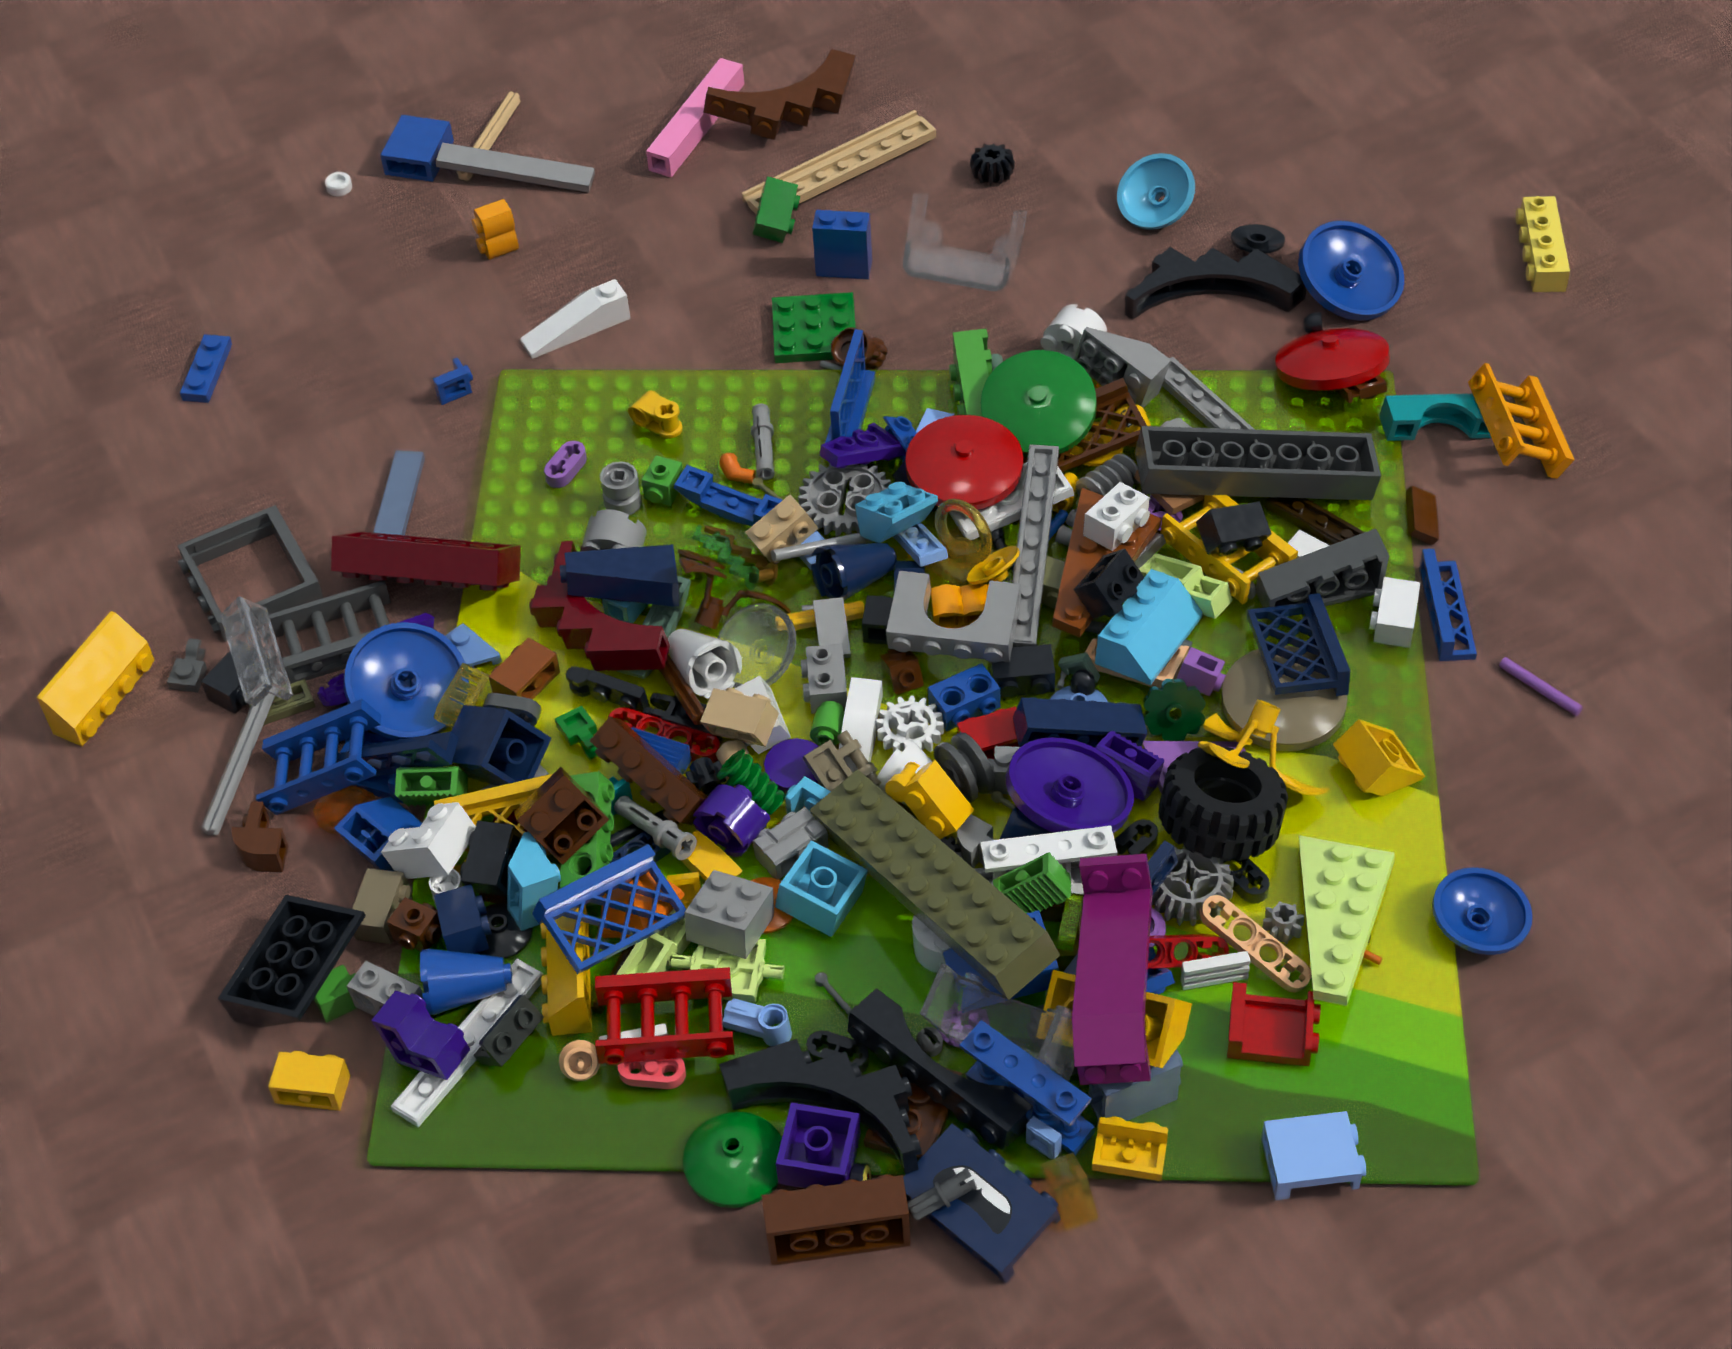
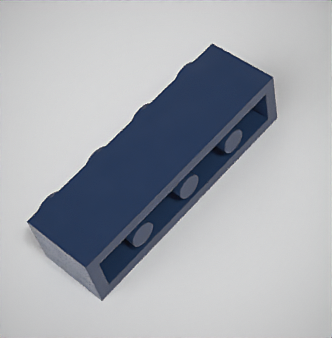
M1031 697L1021 698L1013 716L1019 747L1036 739L1054 737L1076 740L1096 748L1097 744L1110 731H1115V734H1120L1126 740H1131L1137 746H1142L1147 736L1141 704L1038 699Z

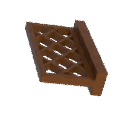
M1123 378L1095 389L1097 400L1095 419L1101 417L1102 420L1098 426L1092 425L1089 432L1094 433L1090 441L1082 439L1076 445L1086 448L1083 453L1079 455L1070 454L1073 449L1071 448L1059 454L1057 466L1062 472L1138 441L1141 426L1147 425L1129 394L1127 384ZM1124 404L1129 406L1125 415L1114 413L1119 406ZM1109 419L1121 422L1117 430L1105 428ZM1128 423L1140 427V430L1132 433L1123 432ZM1100 435L1113 437L1106 444L1097 443Z

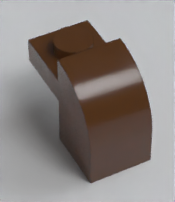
M251 801L248 814L243 816L242 827H232V838L240 859L247 867L255 871L283 872L289 847L283 829L268 828L270 819L264 803Z

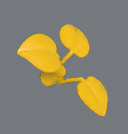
M1257 699L1248 722L1240 733L1225 724L1217 713L1205 720L1203 724L1205 730L1216 736L1238 742L1234 750L1228 751L1214 743L1199 741L1197 746L1206 753L1219 758L1229 765L1247 768L1250 761L1238 755L1244 745L1252 744L1253 740L1249 738L1250 735L1254 734L1265 738L1267 733H1271L1269 768L1273 767L1278 772L1285 786L1297 793L1311 796L1325 794L1329 791L1330 787L1316 788L1306 785L1281 773L1276 768V741L1279 727L1274 724L1281 710L1277 706Z

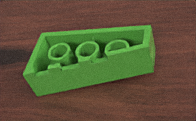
M987 328L953 332V364L949 365L950 381H956V384L953 385V396L955 402L960 401V405H957V415L982 417L981 394L987 378L992 373L991 351L987 349Z

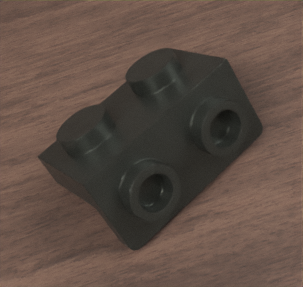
M519 995L479 1041L481 1047L473 1056L481 1065L502 1067L532 1033L544 1016L525 995Z

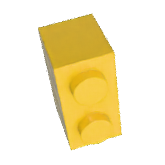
M279 1051L268 1088L275 1104L340 1111L351 1075L345 1059L336 1055L316 1056L308 1055L302 1051H292L291 1053Z

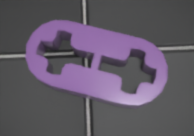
M568 441L549 460L544 468L546 482L549 486L562 488L568 485L584 466L587 456L583 443Z

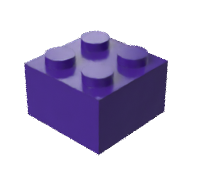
M791 1102L776 1160L778 1184L806 1188L815 1184L823 1186L836 1185L850 1180V1171L854 1165L861 1135L859 1113Z

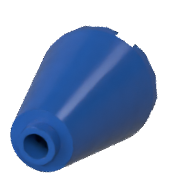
M425 949L420 952V977L424 986L422 996L430 1015H437L507 990V984L513 983L511 963L505 964L503 957L437 949Z

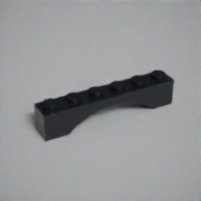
M876 988L849 1012L847 1032L857 1043L864 1044L872 1050L882 1062L889 1063L891 1066L896 1065L898 1071L903 1077L907 1076L910 1083H915L927 1092L934 1102L941 1103L953 1112L959 1121L967 1123L978 1131L985 1141L995 1144L1004 1151L1026 1130V1124L1032 1117L1033 1105L1007 1086L989 1085L972 1081L952 1073L936 1063L921 1049L912 1037L905 1022L902 1007Z

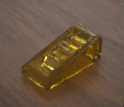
M462 663L438 703L434 719L453 728L463 705L451 700V698L467 706H475L489 680V675ZM462 677L477 683V687L461 680ZM456 688H459V689H461V690H464V691H466V692L472 694V696H470V695H468V694H466V693H464V692H462V691H460V690H458V689H456Z

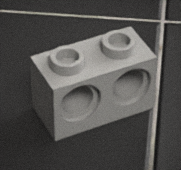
M368 961L364 962L347 985L355 1007L373 1016L378 1013L395 990L408 995L414 993L423 999L420 986Z

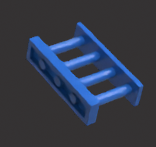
M360 699L263 739L262 750L277 761L274 788L257 794L256 801L263 802L268 810L278 815L376 776L377 770L361 757L364 731L381 725V714L363 699ZM350 737L349 758L337 762L339 741ZM325 748L324 767L312 772L314 752ZM300 758L299 777L287 782L289 762Z
M980 1020L959 1045L960 1049L977 1060L966 1073L967 1079L989 1085L1009 1087L1034 1106L1032 1117H1036L1062 1134L1061 1148L1073 1157L1077 1155L1096 1132L1095 1126L1080 1116L1092 1101L1091 1097L984 1021Z

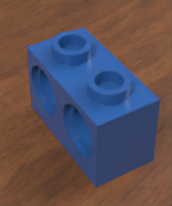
M980 663L929 686L928 705L935 704L936 712L942 713V722H944V729L947 732L956 728L959 722L971 717L976 718L990 714L997 708H1000V687L985 666Z

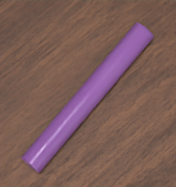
M1507 657L1501 660L1499 664L1501 669L1577 717L1582 711V705Z

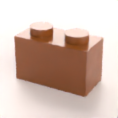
M528 637L521 645L515 647L511 655L501 665L496 666L488 676L492 693L525 697L533 700L560 673L557 654Z

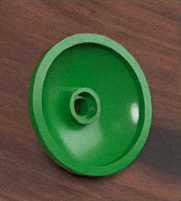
M727 1112L711 1117L699 1125L686 1142L683 1152V1169L686 1180L691 1189L700 1198L713 1205L725 1208H739L755 1204L762 1200V1195L770 1194L779 1185L776 1160L782 1136L770 1122L752 1113ZM731 1145L738 1146L736 1150L727 1149Z

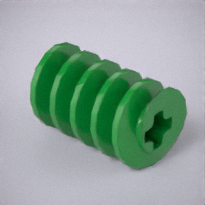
M743 749L737 751L726 760L716 775L718 780L726 776L729 777L725 785L733 787L740 784L745 786L752 793L751 799L769 815L779 808L786 797L782 790H777V784L774 781H769V775L766 772H761L760 765L753 763L752 756L745 754Z

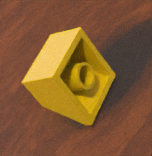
M1358 719L1333 743V746L1339 753V761L1344 767L1351 770L1355 776L1354 783L1364 793L1370 792L1384 796L1419 782L1425 777L1393 730Z

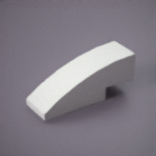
M851 677L841 733L847 730L853 740L857 739L862 746L861 752L867 761L871 763L877 735L876 719L879 716L883 697L882 681ZM850 756L844 758V761L852 773H854L858 768Z

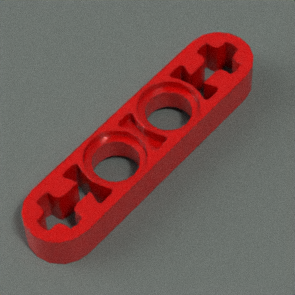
M625 707L616 708L609 714V717L623 721L627 720L628 723H625L630 728L634 727L644 731L646 728L655 727L659 730L656 735L668 739L676 736L685 737L687 740L684 744L690 746L691 762L702 757L710 758L713 763L718 761L716 753L720 748V742L712 734L662 720V718Z
M1212 934L1150 936L1149 943L1156 945L1157 954L1154 959L1148 961V969L1182 967V963L1185 961L1229 954V947L1224 939ZM1185 942L1188 946V954L1182 960H1177L1174 957V948L1178 943ZM1212 944L1218 946V951L1213 952L1212 956L1198 952L1197 948H1211Z

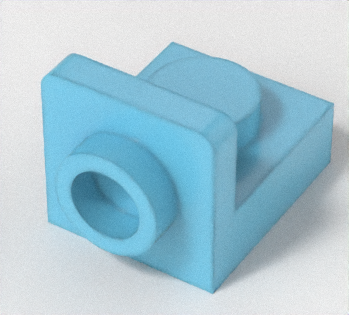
M804 776L797 785L791 786L786 793L787 814L790 812L796 813L804 806L810 811L814 805L831 791Z

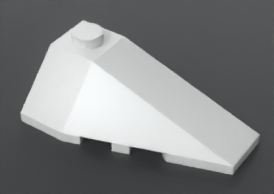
M616 279L586 290L521 337L520 341L530 357L534 359L629 320L631 318L627 294Z

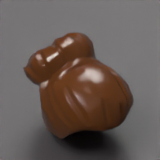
M848 327L844 329L831 343L833 359L842 367L847 357L854 330L858 328ZM863 331L865 370L876 372L883 365L888 349L880 338H871Z

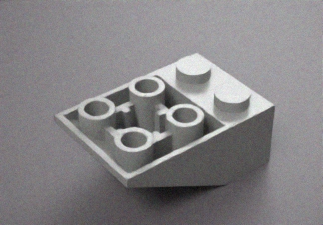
M1086 327L1083 331L1074 358L1087 371L1089 376L1101 386L1123 378L1134 403L1143 408L1159 394L1172 361L1149 343Z

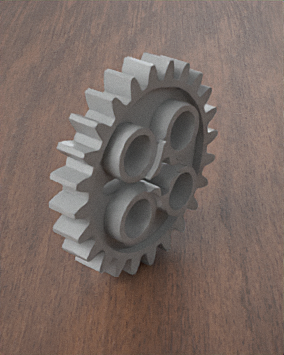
M830 463V467L826 468L820 464L819 473L810 471V479H803V486L799 487V505L806 511L819 529L824 527V535L829 534L832 530L835 531L836 537H839L842 532H846V535L852 534V531L859 533L855 504L865 500L866 496L879 493L887 489L891 481L886 480L885 472L878 473L876 465L868 469V464L848 465L846 468H835ZM849 480H851L849 484L850 491H848L846 495L847 483ZM845 503L846 509L844 515H841L843 512L842 504Z

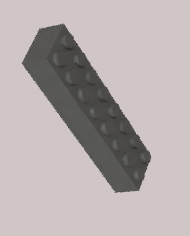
M1141 426L1135 449L1141 489L1144 494L1373 500L1381 478L1371 433Z

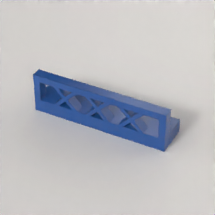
M1434 548L1422 549L1419 571L1439 662L1475 660L1477 652L1456 561L1437 562ZM1450 571L1451 578L1445 583L1441 580L1440 572ZM1444 592L1456 598V601L1451 606L1446 603ZM1450 615L1461 621L1457 629L1452 627ZM1455 638L1466 644L1467 649L1454 650Z

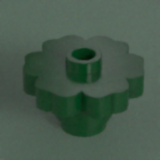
M1165 679L1162 682L1161 688L1151 687L1147 693L1148 695L1143 699V705L1146 709L1143 713L1145 724L1152 735L1161 734L1164 741H1184L1187 733L1191 735L1197 734L1200 726L1205 722L1202 710L1206 703L1197 687H1187L1183 679Z

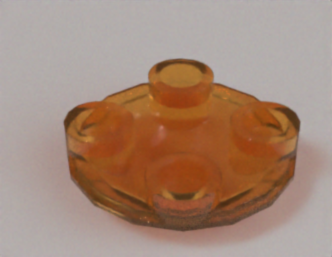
M348 786L319 798L313 809L314 818L320 828L328 833L339 835L334 827L355 805L376 800L375 795L362 787Z

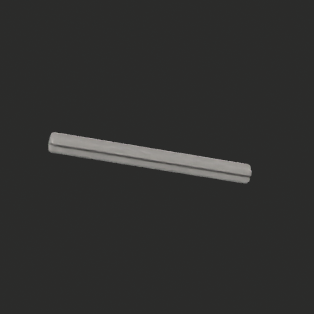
M265 675L261 680L202 823L201 829L207 835L217 836L223 825L280 683L275 676Z

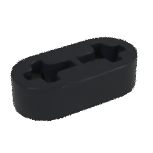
M1145 819L1132 823L1114 839L1117 853L1122 855L1127 850L1128 855L1150 853L1157 845V826ZM1138 833H1139L1140 835H1145L1146 833L1149 834V838H1147L1146 836H1142V837L1137 841V839H1138Z
M824 1030L815 1031L807 1039V1050L812 1062L846 1052L848 1057H852L854 1053L859 1054V1058H855L850 1063H857L860 1073H863L868 1067V1049L864 1044H859L854 1039ZM823 1043L828 1045V1048L817 1052L816 1047H821Z

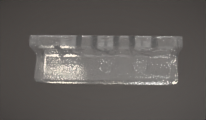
M239 596L220 614V618L245 703L256 706L268 694L288 701L293 696V692L267 608Z

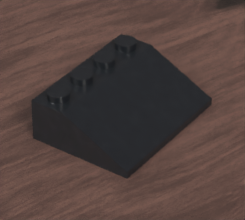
M285 895L225 986L218 1000L233 1021L263 1028L300 1022L366 917L364 911Z

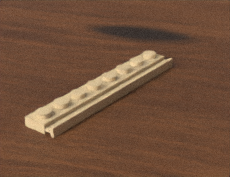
M913 110L773 178L797 184L796 195L800 196V204L936 138V129L922 116L919 117L916 110ZM765 182L741 193L742 201L744 203L747 202L748 207L756 215Z

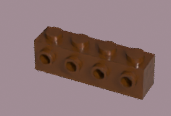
M609 717L590 739V742L597 747L595 753L605 762L610 763L612 761L619 767L617 773L624 780L631 784L633 781L642 788L640 794L652 804L656 802L665 809L662 813L668 820H672L676 824L693 825V821L696 818L693 814L707 796L623 720Z

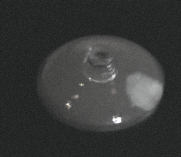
M753 604L739 610L725 623L718 636V639L728 641L736 647L742 657V670L740 674H736L733 680L735 683L733 688H737L758 676H761L769 686L772 685L788 669L796 649V631L792 620L784 611L771 604Z

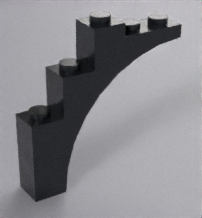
M1169 247L1162 254H1158L1154 258L1151 265L1152 273L1148 274L1135 288H1131L1126 293L1124 298V315L1133 320L1148 309L1164 302L1202 294H1229L1252 298L1271 304L1289 313L1305 299L1306 287L1299 273L1258 249H1254L1250 254L1243 256L1237 262L1212 248L1205 255L1199 256L1195 262Z
M797 1039L719 1064L723 1084L733 1110L764 1103L793 1102L859 1113L860 1122L876 1133L893 1151L905 1174L919 1170L916 1155L922 1154L916 1134L909 1135L907 1130L910 1127L907 1114L910 1111L908 1097L913 1096L907 1076L900 1077L896 1065L861 1076L857 1063L851 1064L846 1052L812 1062L808 1050L801 1051Z

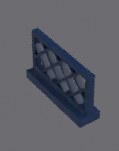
M1320 593L1308 594L1307 603L1247 610V618L1275 695L1332 688L1336 696L1349 694L1351 671ZM1302 614L1303 619L1299 622L1288 618L1292 615ZM1267 618L1273 622L1267 625L1259 622L1257 619ZM1282 624L1291 628V630L1285 633L1277 628ZM1300 632L1310 636V638L1304 641L1295 636ZM1268 636H1272L1280 641L1275 645L1265 639ZM1287 644H1291L1299 649L1294 653L1284 647ZM1309 652L1318 657L1313 661L1303 657V655ZM1278 655L1287 659V661L1281 664L1272 659ZM1297 663L1306 667V669L1300 672L1291 667ZM1315 671L1325 675L1326 678L1316 679L1310 675ZM1286 675L1295 679V681L1280 683L1279 679Z

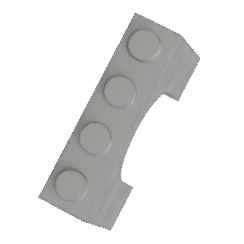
M899 571L886 629L889 649H895L899 652H924L933 656L942 654L956 656L961 659L978 658L986 659L989 662H1010L1021 604L1020 584L989 581L984 610L979 618L970 625L952 629L935 624L926 615L931 595L929 574Z

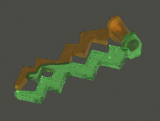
M697 525L692 540L704 542L702 548L719 551L720 554L717 562L732 565L729 573L745 578V584L748 589L754 590L758 583L764 581L769 586L774 584L778 577V565L775 562L768 563L765 556L751 554L752 549L734 545L735 536L725 534L726 530L705 526L704 532L713 534V536L701 534L702 527ZM732 553V554L741 555V558H740V557L731 556L730 554ZM744 562L756 564L755 566H743Z

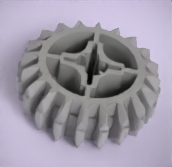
M1185 845L1180 850L1174 846L1178 863L1152 896V905H1155L1154 909L1159 913L1165 912L1166 921L1176 918L1179 926L1183 921H1189L1193 927L1196 924V920L1201 921L1200 909L1208 897L1220 895L1229 901L1232 899L1234 879L1233 875H1230L1229 865L1223 864L1224 861H1220V858L1212 857L1209 859L1202 857V854L1195 851V853L1186 850ZM1216 906L1214 909L1211 908L1210 916L1215 918V916L1220 915L1222 908Z

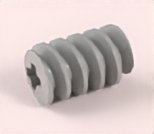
M1116 454L1112 459L1105 461L1103 465L1096 467L1094 471L1087 473L1085 477L1079 478L1076 482L1077 493L1080 497L1081 488H1085L1105 496L1119 482L1132 488L1133 483L1139 484L1134 478L1138 466L1127 455Z

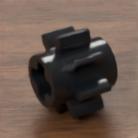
M702 757L693 761L690 765V771L685 773L687 779L706 796H709L716 786L726 782V778L718 780L716 777L722 767L721 762L716 761L713 763L708 757Z

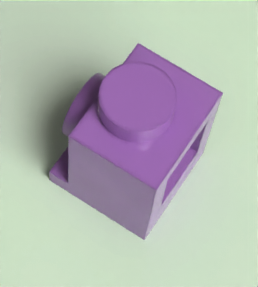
M1191 647L1176 679H1183L1187 687L1195 686L1200 693L1210 696L1213 690L1219 692L1226 677L1225 674L1221 673L1225 661Z

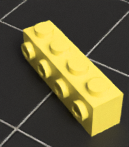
M1523 197L1521 208L1516 209L1515 220L1516 224H1520L1519 242L1524 243L1522 259L1523 262H1527L1526 280L1531 281L1532 292H1566L1570 268L1556 197Z

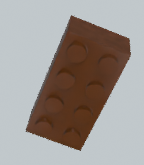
M886 1174L878 1176L876 1179L865 1181L850 1179L840 1184L829 1186L815 1184L805 1189L794 1191L779 1189L772 1191L770 1194L762 1195L771 1266L911 1246L909 1210L903 1175L893 1176Z

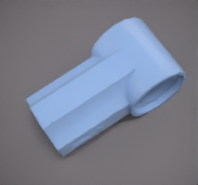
M733 998L731 1001H728L724 1009V1028L761 1037L771 1047L788 1042L791 1039L792 1031L787 1010L780 1004L772 1003L761 1006Z

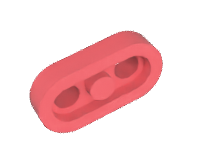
M682 1058L623 1062L617 1065L620 1079L629 1086L673 1089L680 1086L686 1078L685 1063ZM634 1069H640V1070H641V1071H640L639 1073H637V1074H632V1073H631V1071L634 1070ZM667 1072H674L672 1076H664Z

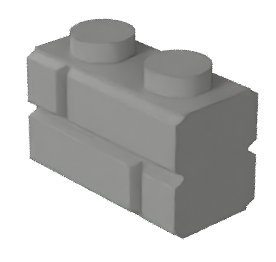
M806 807L796 813L790 812L783 817L781 823L772 829H763L757 838L753 840L754 856L764 868L766 867L773 878L780 879L789 872L811 840L825 848L829 847L826 828L815 819Z

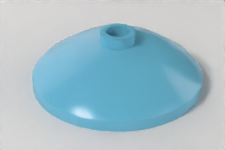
M1158 153L1141 158L1128 168L1120 180L1117 190V202L1121 213L1131 224L1142 229H1160L1173 224L1186 213L1193 201L1195 194L1193 173L1183 160L1171 154ZM1165 196L1162 201L1158 202L1160 197Z

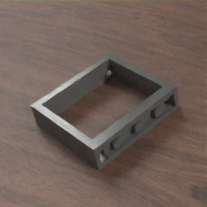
M276 505L177 545L182 557L181 560H178L183 574H190V577H187V581L194 594L200 593L201 596L197 597L203 613L209 612L211 616L207 617L214 633L220 632L225 642L271 623L269 614L323 598L318 579ZM274 534L302 584L223 616L197 566Z

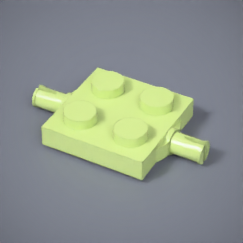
M759 939L746 959L699 944L692 956L673 954L671 959V968L696 970L730 967L732 997H723L722 999L732 1000L735 998L753 1003L756 1002L758 987L763 978L769 977L783 980L785 971L784 965L765 964L766 939Z

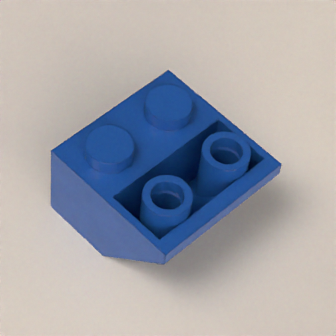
M389 796L355 805L334 829L350 847L375 868L395 871L381 853L389 841V836L400 828L420 827L422 822Z

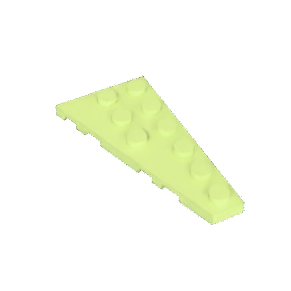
M1298 835L1313 999L1347 1006L1394 865L1395 853Z

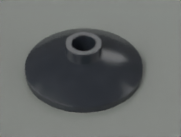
M1249 224L1234 229L1231 233V242L1239 249L1249 253L1254 249H1258L1265 254L1276 252L1283 248L1285 237L1275 228L1266 225Z
M496 903L487 906V914L481 915V917L487 915L492 931L491 935L486 936L489 949L477 954L503 957L504 959L517 955L528 945L532 937L533 927L521 931L508 911L507 903ZM498 924H503V925L500 926V927H494V926H496V925H498Z

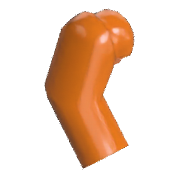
M725 453L720 457L719 466L728 480L752 484L753 479L756 477L755 470L741 468L737 461V456L733 453Z

